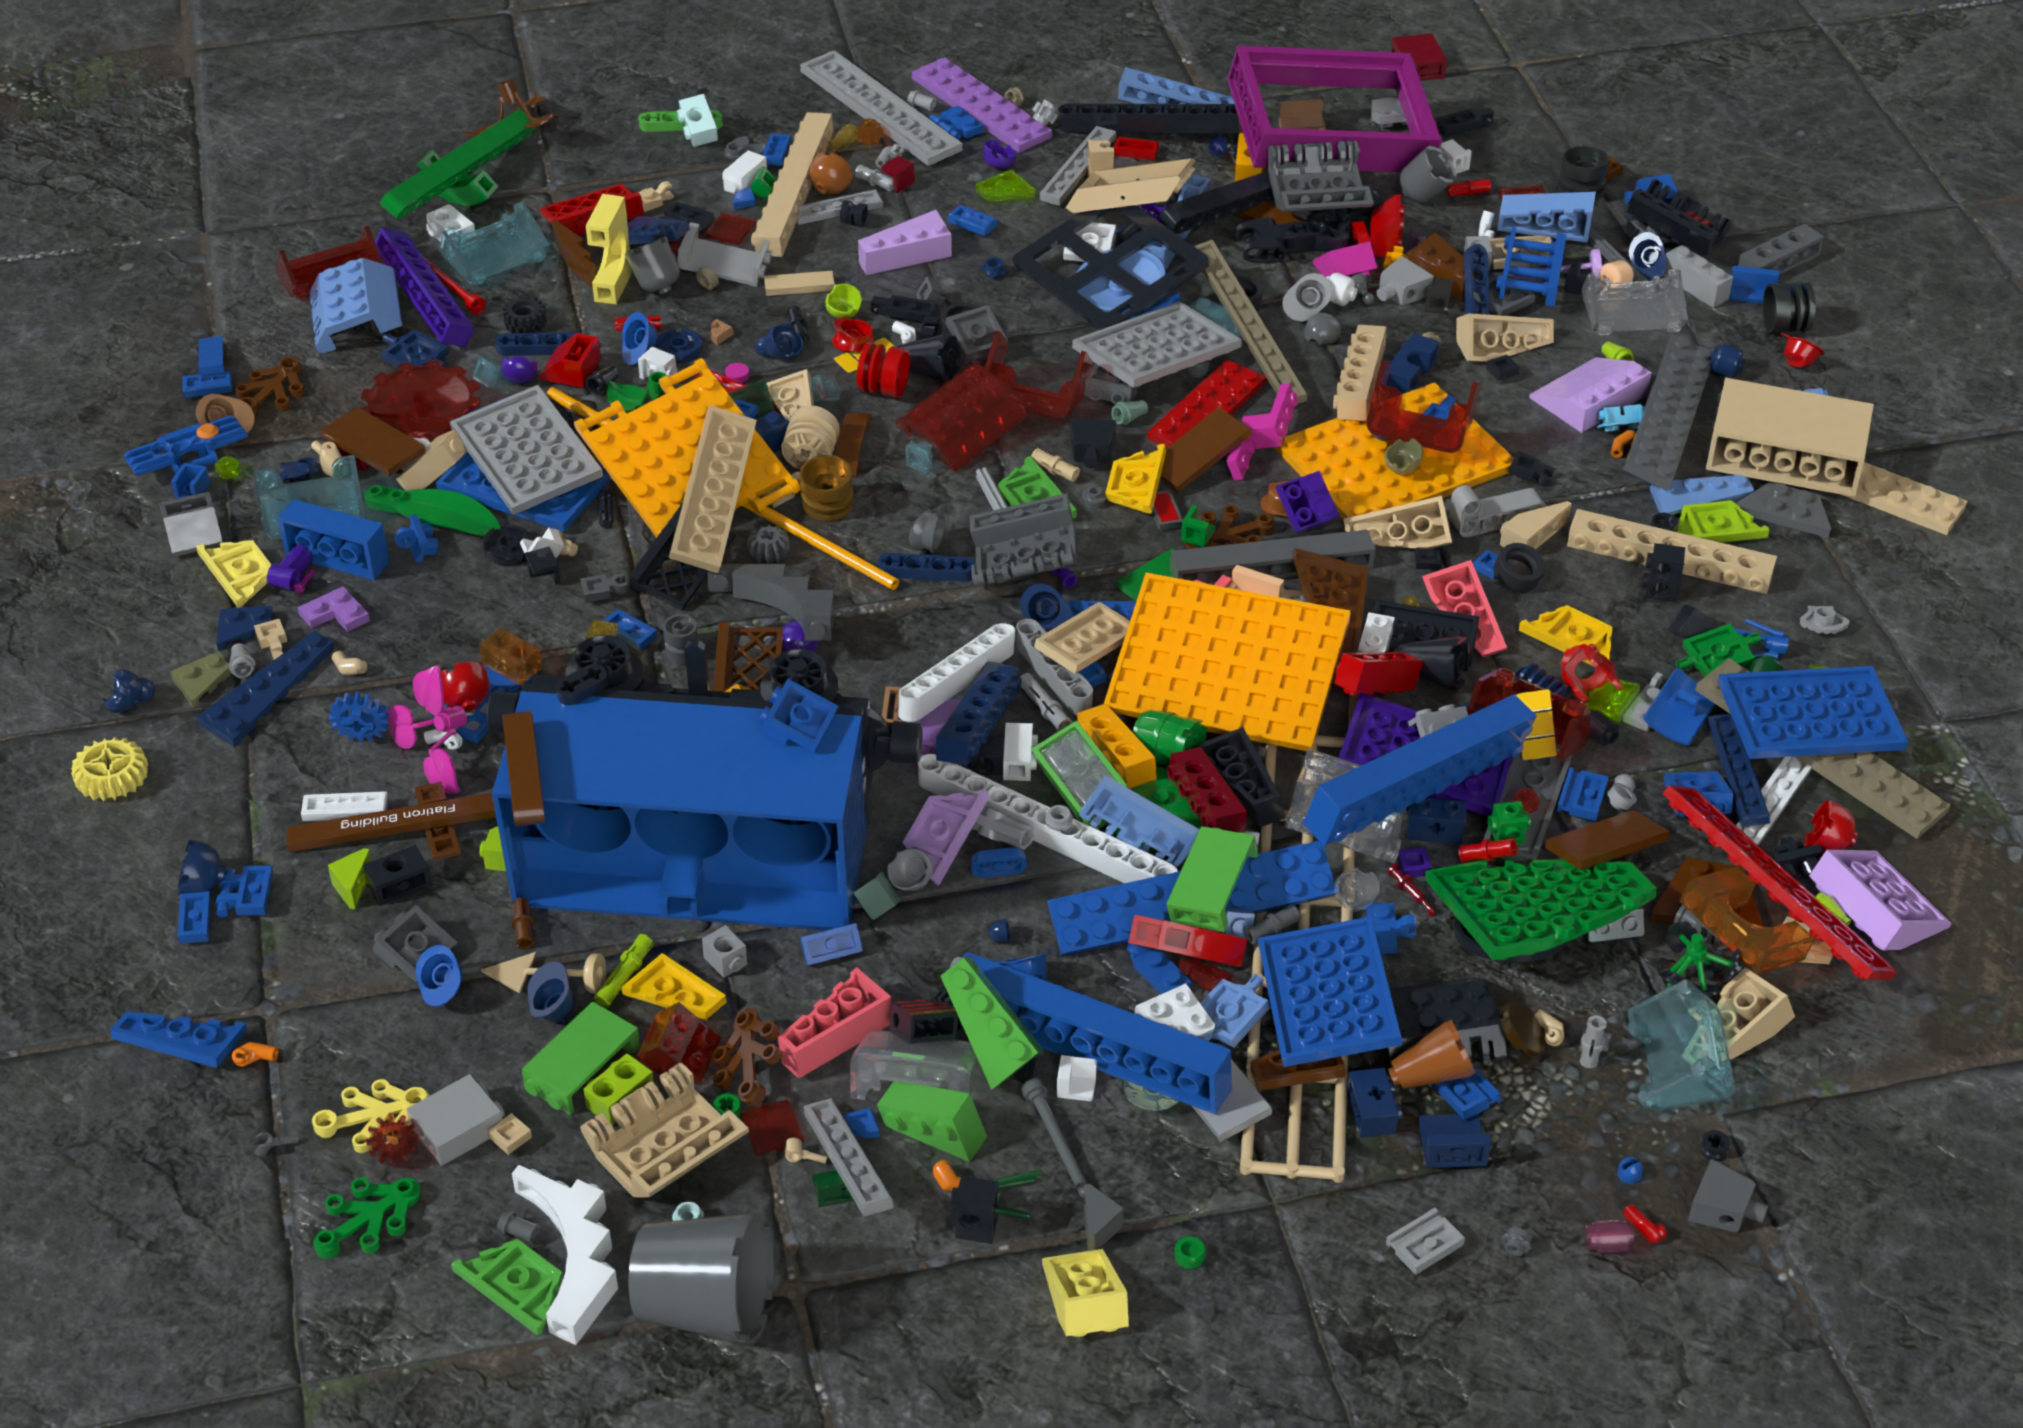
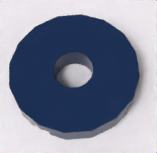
M672 329L662 333L657 338L656 349L674 355L676 364H681L696 359L702 353L703 344L701 336L694 331L682 329V332H676V329Z

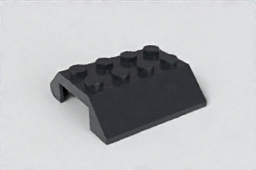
M1657 179L1651 181L1646 192L1640 188L1633 192L1627 212L1632 215L1634 220L1640 223L1646 222L1652 226L1651 228L1655 232L1671 236L1672 241L1691 247V251L1700 256H1706L1716 249L1733 224V221L1724 217L1717 229L1714 230L1722 217L1719 213L1713 217L1709 226L1701 223L1709 214L1710 208L1706 206L1698 215L1702 217L1701 221H1697L1694 217L1701 210L1702 204L1686 195L1676 209L1675 207L1683 195L1681 192H1677L1674 195L1670 204L1663 202L1665 197L1668 196L1671 187L1666 185L1660 192L1664 183ZM1691 211L1694 213L1693 217H1690L1685 213Z
M1469 977L1389 989L1402 1039V1045L1386 1049L1384 1064L1390 1078L1388 1069L1393 1067L1392 1060L1449 1020L1453 1021L1471 1063L1470 1043L1477 1042L1478 1056L1482 1065L1489 1064L1490 1059L1492 1063L1506 1061L1507 1053L1501 1019L1485 979Z

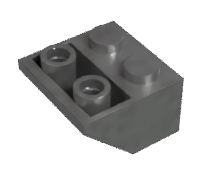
M210 492L159 503L173 557L196 552V546L200 544H205L206 549H211L223 543Z

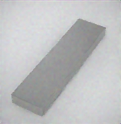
M876 190L800 205L798 209L801 208V212L799 213L798 211L796 213L797 223L800 225L840 216L844 200L852 201L854 204H867L868 210L882 208L883 201Z

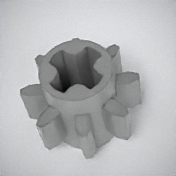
M1045 99L1042 104L1037 101L1032 109L1035 112L1033 118L1045 126L1049 122L1053 124L1058 117L1055 113L1058 108Z

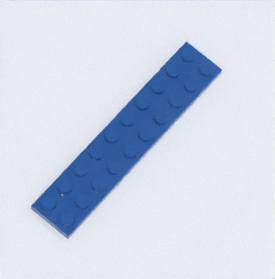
M1320 841L1261 853L1258 854L1257 858L1247 857L1225 909L1247 910L1257 914L1336 896L1337 890L1323 844ZM1181 871L1048 900L1047 905L1061 957L1127 943L1134 915L1171 922L1166 904Z

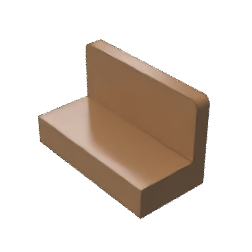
M1322 99L1281 102L1279 113L1280 128L1318 130L1320 127L1325 128L1326 125L1322 117Z

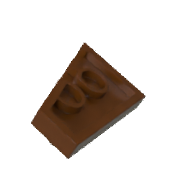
M1280 1049L1251 1061L1250 1068L1258 1091L1346 1076V1067L1341 1056L1283 1067Z

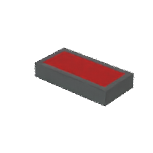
M1171 491L1157 492L1152 516L1159 532L1182 528L1183 518Z

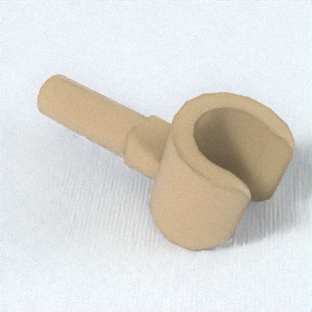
M789 1138L786 1141L785 1157L789 1162L794 1163L801 1159H809L826 1164L827 1156L803 1150L801 1140Z

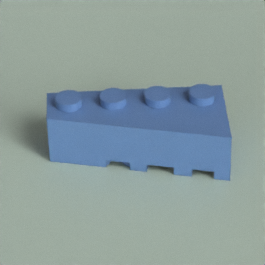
M1596 192L1503 195L1497 230L1511 232L1512 227H1517L1516 233L1557 238V233L1567 234L1566 240L1587 242Z

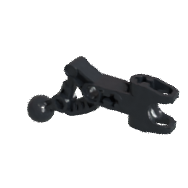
M1369 186L1374 203L1373 206L1322 209L1309 217L1308 221L1277 225L1273 218L1266 217L1243 222L1237 225L1235 229L1236 239L1240 242H1247L1243 246V259L1249 262L1271 263L1283 260L1289 252L1297 253L1317 250L1329 252L1348 247V233L1351 222H1354V217L1360 213L1370 215L1373 210L1382 205L1381 193L1376 188ZM1332 222H1335L1337 226L1336 229L1329 227L1328 225ZM1245 229H1251L1253 231L1249 234H1241V232ZM1259 249L1254 255L1248 254L1250 250Z

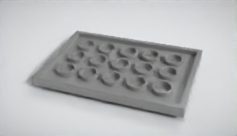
M1177 302L1074 339L1072 348L1134 388L1147 382L1158 380L1171 373H1176L1187 367L1195 366V364L1211 360L1222 354L1230 353L1241 348L1242 339L1182 302Z
M539 385L450 421L451 429L456 430L468 453L513 515L603 477L601 467Z

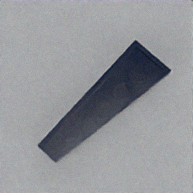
M314 630L196 716L198 725L235 747L256 727L255 722L262 715L267 716L272 711V705L278 699L283 700L288 695V690L294 684H299L309 672L334 650L333 641Z

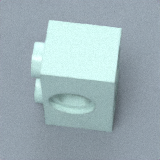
M704 94L679 100L680 110H677L679 122H684L685 127H683L686 140L690 139L693 147L717 141V127Z

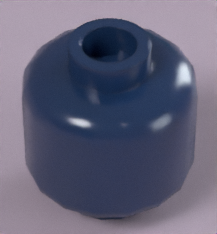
M1722 344L1719 348L1715 347L1709 365L1712 366L1713 373L1727 378H1734L1737 372L1742 373L1746 360L1742 359L1743 351L1741 349Z

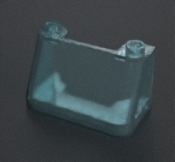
M524 201L513 205L515 211L510 216L503 214L501 221L467 234H464L462 230L456 234L453 228L442 232L439 251L450 266L468 284L477 286L497 275L531 262H540L545 259L550 244Z
M350 455L337 458L332 464V477L289 484L282 483V478L276 470L262 469L254 471L257 500L265 534L272 539H282L278 517L293 499L365 519L355 456Z
M1685 979L1627 1010L1629 1032L1634 1038H1639L1645 1044L1651 1083L1645 1082L1641 1084L1640 1092L1638 1093L1639 1100L1645 1108H1649L1652 1111L1721 1101L1735 1094V1085L1721 1013L1716 1004L1691 982Z

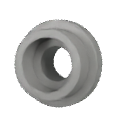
M1055 805L1047 812L1045 823L1052 830L1064 831L1072 826L1073 815L1067 807Z

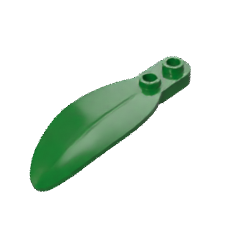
M375 485L370 487L364 494L366 505L370 509L400 513L408 518L410 514L418 515L421 522L444 526L483 537L490 529L494 527L495 530L500 528L497 519L486 507L462 493L440 489L405 491Z

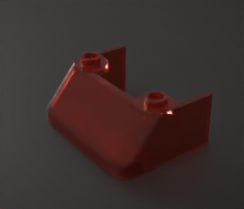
M365 226L359 241L288 261L285 251L282 250L279 252L275 270L290 297L302 299L309 295L318 274L326 269L335 268L346 264L348 261L360 258L380 263L381 258L369 226Z
M996 331L978 389L980 397L985 402H989V404L1056 420L1065 419L1082 400L1085 392V380L1091 372L1093 361L1087 352L1081 351L1073 381L1065 382L1058 394L1015 383L1017 379L1015 370L1009 365L1002 364L1008 341L1000 331Z
M1381 361L1367 419L1369 432L1373 435L1396 441L1401 439L1403 442H1409L1413 438L1422 447L1447 453L1459 451L1465 442L1473 421L1482 382H1472L1468 403L1454 405L1449 411L1447 420L1400 409L1402 404L1401 392L1397 388L1386 386L1392 362Z
M1499 668L1498 671H1492L1477 679L1467 709L1468 716L1514 694L1546 689L1514 676L1511 670ZM1550 691L1555 738L1562 740L1557 759L1562 761L1587 746L1590 737L1591 711L1583 701L1577 699L1570 700Z

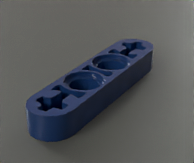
M1474 244L1464 253L1466 314L1490 315L1488 253L1482 245ZM1473 271L1479 274L1480 281L1474 278ZM1473 292L1480 295L1481 301L1475 299Z
M578 332L501 334L495 339L496 352L502 356L552 355L558 346Z
M885 553L878 558L879 569L896 578L965 582L973 580L971 565L976 567V562L969 557ZM919 565L920 567L913 569L909 568L908 566ZM943 566L945 569L936 570L934 567Z

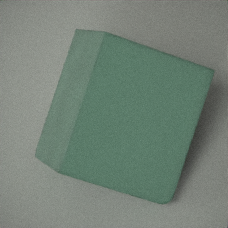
M883 872L864 883L854 892V895L872 920L890 910L901 900Z

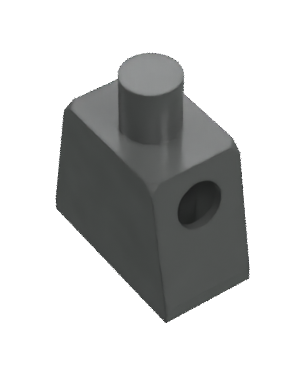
M1711 1159L1692 1202L1688 1220L1719 1229L1738 1232L1745 1217L1763 1223L1769 1206L1752 1200L1756 1186L1754 1181Z

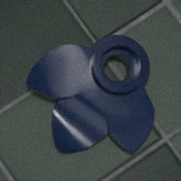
M307 457L294 462L279 463L283 471L271 474V477L277 480L300 478L307 474L311 477L316 475V472L321 468L316 458Z

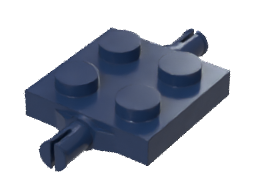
M412 330L407 335L397 338L389 333L384 334L382 340L390 346L381 352L383 361L414 377L419 376L430 367H434L441 372L447 369V363L441 361V359L449 355L448 346L416 330Z

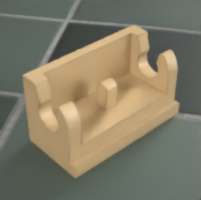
M1088 139L1087 178L1094 171L1114 169V148L1109 147L1110 141H1093V139Z

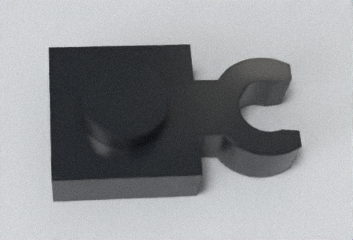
M1518 450L1508 472L1531 482L1532 478H1535L1541 485L1548 486L1555 469L1550 466L1539 465L1541 460Z

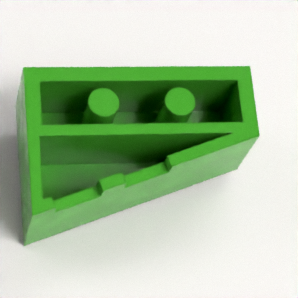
M894 1080L877 1104L886 1127L968 1162H971L987 1138L970 1093Z

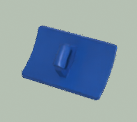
M1676 668L1643 719L1650 727L1666 738L1680 744L1690 745L1715 706V703L1695 690L1697 682L1688 677L1680 668Z

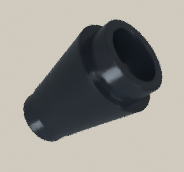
M609 366L589 373L586 379L587 389L593 394L604 393L608 388L609 381L614 382L619 377L617 368Z

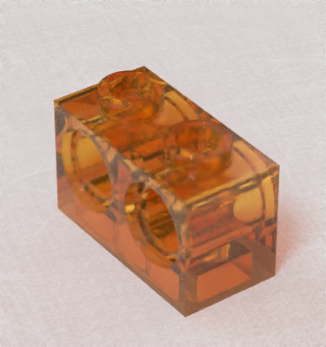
M503 628L498 629L479 644L482 664L520 686L542 669L540 649Z

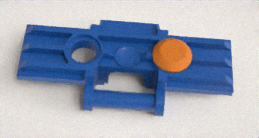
M229 415L201 426L200 424L192 425L157 438L158 441L129 450L123 454V457L135 476L166 466H170V470L175 476L183 465L180 459L182 454L195 450L200 458L187 463L200 466L213 464L215 466L219 464L215 449L247 438L248 435L235 415ZM159 452H167L165 454L158 455Z

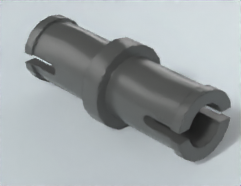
M1293 905L1275 914L1269 913L1263 917V920L1244 928L1245 938L1253 945L1258 942L1257 938L1280 934L1282 929L1299 922L1301 915Z

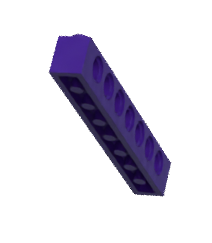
M381 227L373 247L384 263L394 268L396 280L441 343L466 347L473 335L474 327L406 232Z

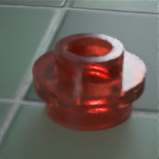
M1529 788L1519 789L1512 798V802L1521 801L1524 811L1528 813L1537 811L1540 806L1538 794Z

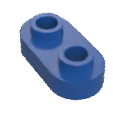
M1019 848L979 851L971 857L970 865L973 875L979 878L1019 874L1026 869L1027 861L1023 850Z

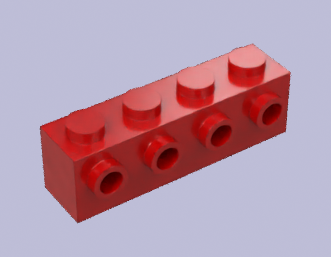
M1404 652L1343 653L1336 669L1334 684L1344 687L1343 691L1345 693L1356 696L1359 695V692L1368 695H1374V692L1388 694L1389 691L1403 694V691L1415 690L1423 660Z

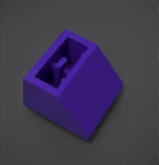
M1320 471L1275 487L1295 533H1308L1325 527L1340 516Z

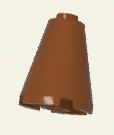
M1452 1020L1445 1021L1391 1061L1393 1067L1388 1069L1395 1086L1401 1084L1403 1089L1468 1078L1475 1075V1070Z

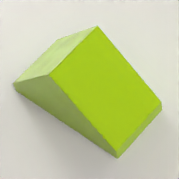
M363 848L328 865L332 885L350 909L356 908L367 884L363 865L372 862L369 849Z

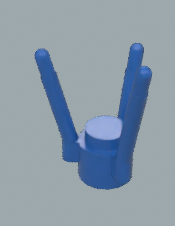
M1745 620L1746 624L1769 633L1766 636L1761 635L1762 641H1764L1763 649H1767L1768 652H1752L1755 658L1765 655L1778 658V655H1785L1789 635H1785L1784 631L1774 630L1753 620ZM1734 628L1737 633L1745 637L1754 634L1753 632Z

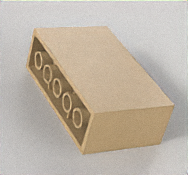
M1725 378L1706 470L1855 497L1865 459L1874 404Z

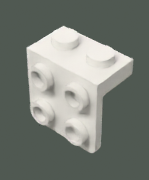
M1183 984L1135 1007L1134 1014H1139L1160 1024H1166L1184 1033L1193 1034L1198 1038L1214 1031V1022L1187 984Z

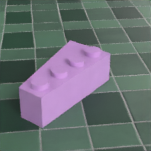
M933 210L858 240L859 264L865 274L870 275L952 257L951 233L937 210Z

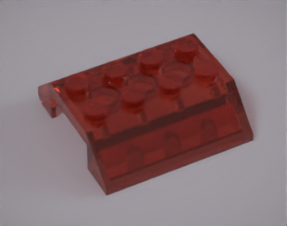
M974 362L954 375L953 379L945 382L921 400L916 407L908 410L896 419L895 422L906 435H911L909 429L911 428L936 448L939 461L953 472H956L1025 419L1027 413L1004 382L980 364Z

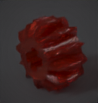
M389 1113V1122L384 1123L381 1117L376 1119L380 1127L379 1129L369 1126L368 1132L375 1137L367 1138L366 1145L374 1146L369 1151L371 1157L380 1154L379 1164L383 1165L387 1158L390 1157L391 1166H396V1157L398 1156L405 1163L409 1160L405 1151L416 1153L417 1148L411 1143L419 1141V1135L415 1133L410 1134L415 1129L414 1123L404 1126L406 1116L401 1115L398 1121L394 1122L393 1113ZM389 1134L393 1137L399 1135L400 1137H397L398 1144L393 1145L391 1142L385 1144L384 1142H388L386 1136Z

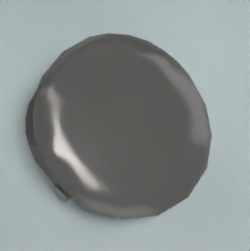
M927 509L916 519L909 534V542L913 550L923 551L927 549L934 553L944 535L945 517L933 509Z

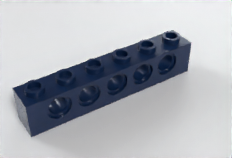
M987 662L936 736L937 761L968 766L972 758L978 755L982 743H986L988 734L991 730L995 729L996 723L999 718L1003 717L1007 705H1011L1015 693H1019L1021 689L1022 679L1018 677V666Z

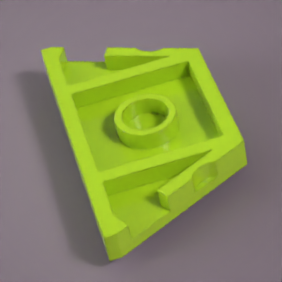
M1729 500L1683 505L1677 533L1723 543L1768 538L1770 530L1765 525L1759 527L1753 522L1754 517L1741 510L1740 506Z

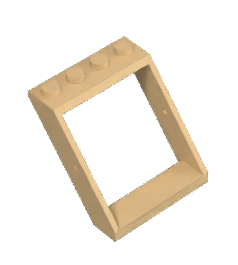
M1189 158L1094 171L1077 189L1066 209L1072 213L1167 201L1174 192L1178 193L1187 180H1189L1195 170L1192 166L1196 160Z

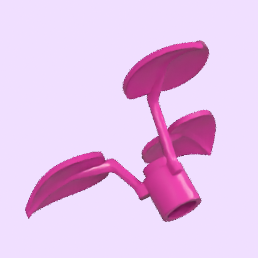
M440 665L419 672L413 679V691L417 702L421 706H426V712L435 715L434 719L413 723L411 710L404 705H395L388 710L389 731L396 744L404 749L412 748L416 744L417 734L415 728L434 724L438 731L447 732L429 749L430 757L424 759L423 767L430 784L442 782L446 794H457L461 790L457 783L453 761L447 751L439 747L450 736L456 734L455 729L466 725L467 716L464 709L460 706L444 708Z

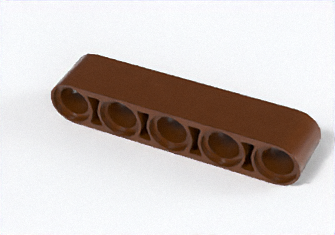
M532 711L503 714L515 827L545 823Z

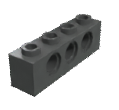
M1802 224L1740 254L1738 266L1779 270L1780 275L1819 256L1824 236L1808 225Z

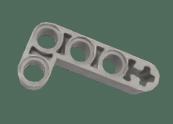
M1462 485L1452 493L1449 519L1462 537H1471L1500 530L1506 521H1510L1517 514L1547 507V505L1533 488L1479 500L1470 486Z

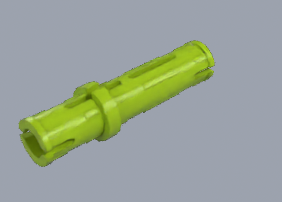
M639 934L628 951L622 953L619 964L594 995L593 999H595L594 1002L605 1009L610 1007L617 994L622 990V986L627 983L635 971L641 968L644 957L654 946L653 940L650 937Z

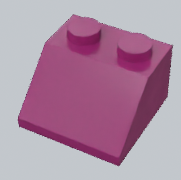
M1370 242L1329 251L1313 260L1314 266L1325 277L1331 276L1333 273H1340L1348 277L1362 273L1367 277L1370 276V271L1377 268Z

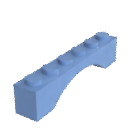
M1192 174L1185 185H1183L1178 201L1210 191L1211 178ZM1191 230L1177 235L1185 240ZM1153 241L1143 248V250L1159 258L1165 270L1175 256V253L1158 241Z

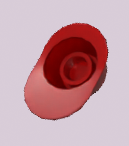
M1780 333L1781 336L1787 339L1784 356L1788 365L1792 367H1810L1818 356L1825 354L1823 349L1812 342Z

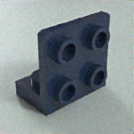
M1459 1114L1419 1116L1418 1122L1426 1168L1487 1166L1491 1140L1489 1133L1482 1134L1478 1114L1465 1120Z

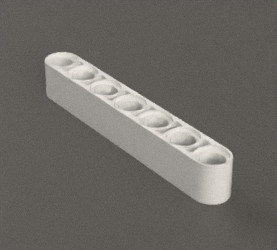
M1006 623L992 626L899 690V718L909 722L920 720L972 684L988 661L1002 663L1014 654L1015 641L1014 626Z

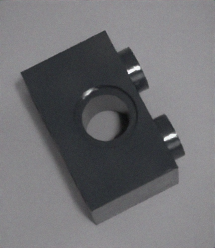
M416 845L363 865L366 883L379 906L432 886L429 866Z
M961 1175L958 1188L953 1187L950 1199V1206H953L950 1223L955 1225V1238L992 1244L998 1222V1181Z

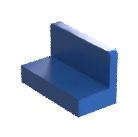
M1733 265L1731 272L1733 281L1729 300L1762 304L1766 286L1778 283L1779 270Z

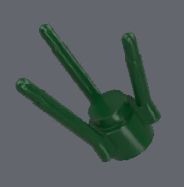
M1030 1171L993 1180L998 1181V1202H1000V1189L1035 1183L1037 1181L1036 1177L1041 1176L1043 1171ZM998 1206V1214L1025 1219L1031 1218L1030 1213Z

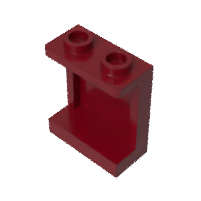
M1433 33L1392 37L1391 52L1410 53L1413 62L1416 64V71L1421 81L1445 78L1447 60Z

